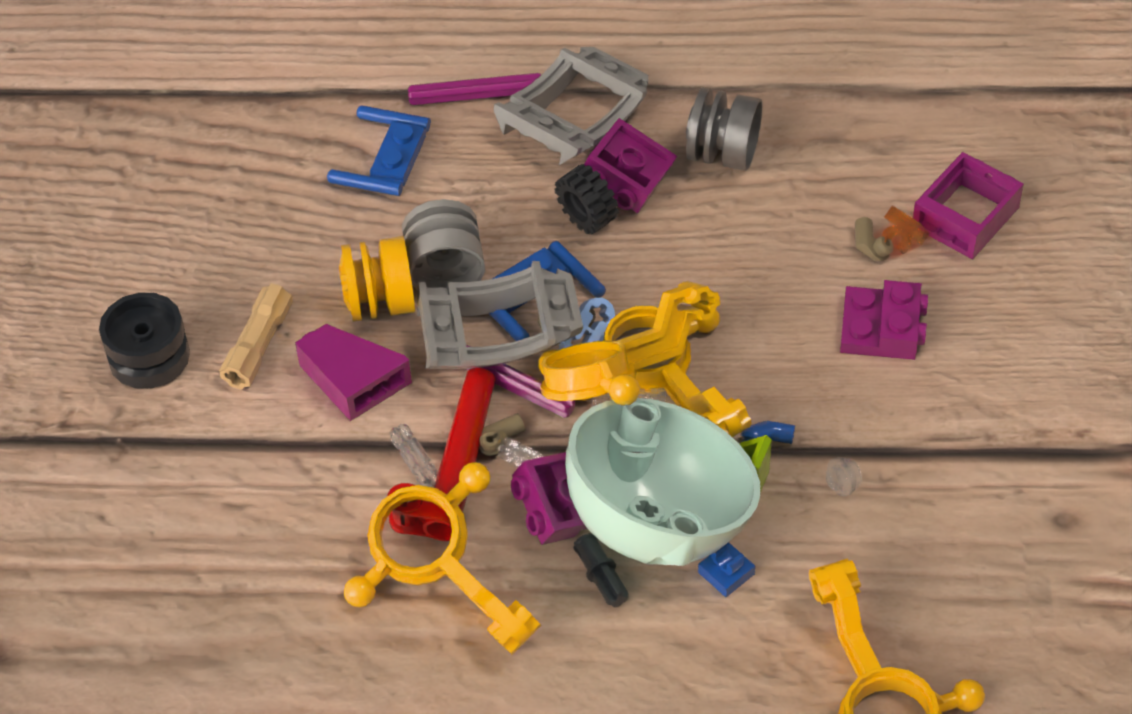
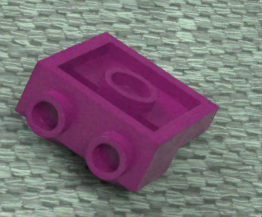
M618 118L590 153L584 164L585 167L587 165L591 166L593 172L597 170L600 173V179L607 181L608 184L606 186L608 190H613L615 195L612 197L617 200L619 208L623 210L632 209L639 213L678 156Z
M884 280L883 289L846 286L840 353L915 360L917 345H925L927 323L919 322L920 316L927 315L928 294H921L922 283Z
M566 452L525 460L512 474L511 492L516 500L523 501L528 512L526 515V527L531 535L538 536L541 545L574 538L581 530L588 529L580 519L569 494L565 466Z

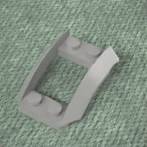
M581 47L580 53H574L567 48H563L560 51L559 57L539 78L524 89L511 95L510 102L506 104L495 103L493 110L503 135L517 129L522 135L532 137L545 144L548 149L560 152V165L598 144L618 118L623 121L627 120L646 97L649 75L595 47ZM578 73L583 74L590 81L598 82L610 88L613 93L624 96L607 115L586 130L545 110L566 89Z
M532 261L531 267L508 276L484 281L448 282L447 288H427L426 282H418L417 316H421L427 355L425 369H472L503 365L550 349L580 334L583 329L572 274L558 268L556 274L541 268L540 261ZM536 298L542 327L541 333L506 344L466 347L461 316L493 313L496 310L508 309Z

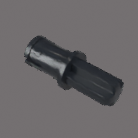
M592 533L579 537L574 542L575 546H573V549L587 569V579L596 584L608 605L613 607L621 606L623 602L628 600L629 594L615 571V561L607 557L598 539Z

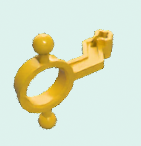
M690 281L682 282L677 288L663 292L653 329L617 341H593L560 350L545 351L538 360V368L545 379L540 386L542 395L551 400L572 401L593 398L609 393L611 399L616 404L621 406L631 405L640 395V386L635 379L636 370L681 355L691 322L698 319L709 320L714 317V311L720 305L718 292H714L708 286Z
M635 306L621 311L610 320L604 332L603 341H615L625 331L634 328H653L658 308L654 306ZM715 309L714 317L711 319H698L691 322L687 337L697 331L702 333L714 331L720 322V315L717 309ZM686 339L683 353L675 356L667 365L655 369L636 370L635 379L639 383L640 394H656L665 391L677 406L693 411L710 420L726 431L731 437L751 427V418L741 400H735L732 397L726 400L715 386L700 392L687 377L686 373L691 364V348L688 339ZM591 398L581 399L580 401H586Z
M477 462L465 465L460 471L459 483L448 494L443 493L437 488L415 485L398 489L381 501L371 516L367 534L370 552L377 564L364 576H354L345 584L344 597L350 605L364 607L370 604L375 597V587L387 575L398 582L412 585L437 582L447 575L494 621L487 628V631L511 655L542 626L517 600L507 608L459 563L465 554L468 531L465 516L458 505L470 493H480L487 488L491 477L486 466ZM419 499L433 502L444 509L450 518L452 534L449 546L440 558L429 565L415 568L401 565L389 557L384 549L382 532L386 519L395 508L404 502Z
M847 558L809 570L812 592L817 602H821L822 605L829 602L832 604L838 638L858 677L842 699L838 714H854V709L863 698L874 692L886 690L902 692L914 698L922 706L926 714H942L955 708L965 712H973L982 706L985 701V692L982 685L973 679H962L956 683L952 692L939 695L932 690L923 678L909 670L895 667L881 668L862 629L856 594L861 593L859 589L861 583L858 578V571L852 560L849 561Z

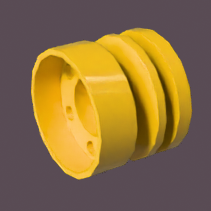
M404 236L380 239L378 257H371L366 243L359 242L362 259L358 260L352 259L350 244L341 245L342 254L339 273L344 303L352 314L353 322L362 321L360 304L369 303L371 319L377 318L378 301L384 300L391 316L415 312Z

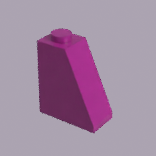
M325 324L315 331L308 332L295 342L299 366L350 421L412 383L410 363L405 355L331 325Z

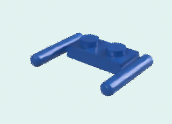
M361 105L356 111L359 119L390 124L370 169V176L331 169L327 173V180L333 184L400 196L424 143L426 131L428 132L430 129L431 119Z
M559 241L552 242L548 249L542 248L492 278H500L531 267L532 261H540L541 268L555 274L557 268L571 273L596 298L602 297L606 292L605 286ZM525 303L489 313L515 341L530 337L529 333L509 314Z

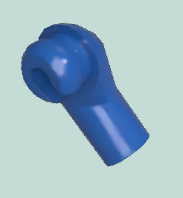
M762 421L751 425L750 428L741 432L740 436H743L741 442L767 435L772 441L792 444L795 425Z

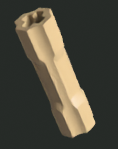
M271 283L267 287H262L252 307V314L236 345L227 354L219 372L220 378L225 380L231 387L243 389L244 387L251 386L261 366L262 357L277 327L283 323L293 303L292 294L288 293L283 286Z

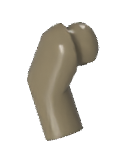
M867 217L858 218L855 221L856 248L874 261L888 259L889 254L894 248L892 241L888 239L884 242V236L877 239L874 238L872 220Z
M519 413L485 426L480 436L479 450L488 456L496 455L501 452L509 437L525 431V426Z

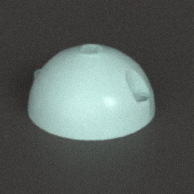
M637 398L631 405L624 406L610 400L595 405L584 412L574 423L571 430L565 462L567 485L571 500L580 519L588 530L609 548L626 557L645 564L687 565L690 562L717 552L742 531L758 506L760 481L756 468L748 454L726 431L693 411L653 399Z

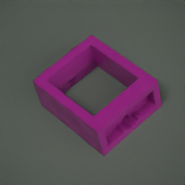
M962 152L915 202L912 227L973 260L1019 209L1024 183ZM961 185L998 204L981 224L943 205Z

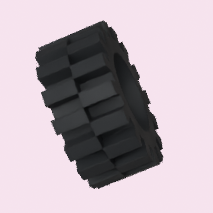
M581 164L555 182L557 188L554 190L555 194L559 196L557 198L558 203L564 206L562 211L564 214H569V220L572 224L576 222L579 230L582 231L584 229L586 234H594L617 218V214H619V209L616 208L618 202L612 198L615 194L612 189L608 190L606 186L608 184L607 181L600 179V173L597 170L593 172L592 167L589 165L585 167V164Z

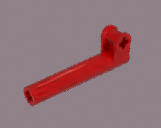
M472 368L467 371L434 488L439 489L445 494H448L459 483V474L462 468L468 463L476 462L480 446L479 440L485 426L496 381L493 373L487 369ZM400 483L392 487L388 492L387 496H389L398 489L415 485L410 483ZM467 497L458 505L462 513ZM419 499L404 502L389 515V524L397 533L429 537L439 541H450L452 534L450 518L444 509L433 502ZM402 515L405 518V524H403L401 521Z

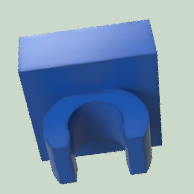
M728 542L717 552L709 555L698 564V573L722 595L728 597L755 575V565Z

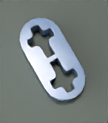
M592 298L584 301L579 307L583 323L582 332L560 343L559 350L573 346L571 341L580 339L583 334L586 336L582 343L603 341L604 332L610 320L615 317L613 305L604 298ZM600 307L599 315L603 320L594 322L591 327H588L593 319V315L589 310Z

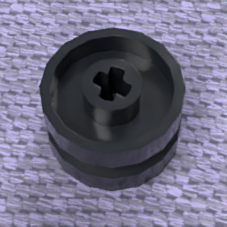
M146 292L131 294L120 298L110 305L101 317L99 333L112 375L122 384L136 389H152L162 386L178 377L188 364L190 348L178 306L168 297Z

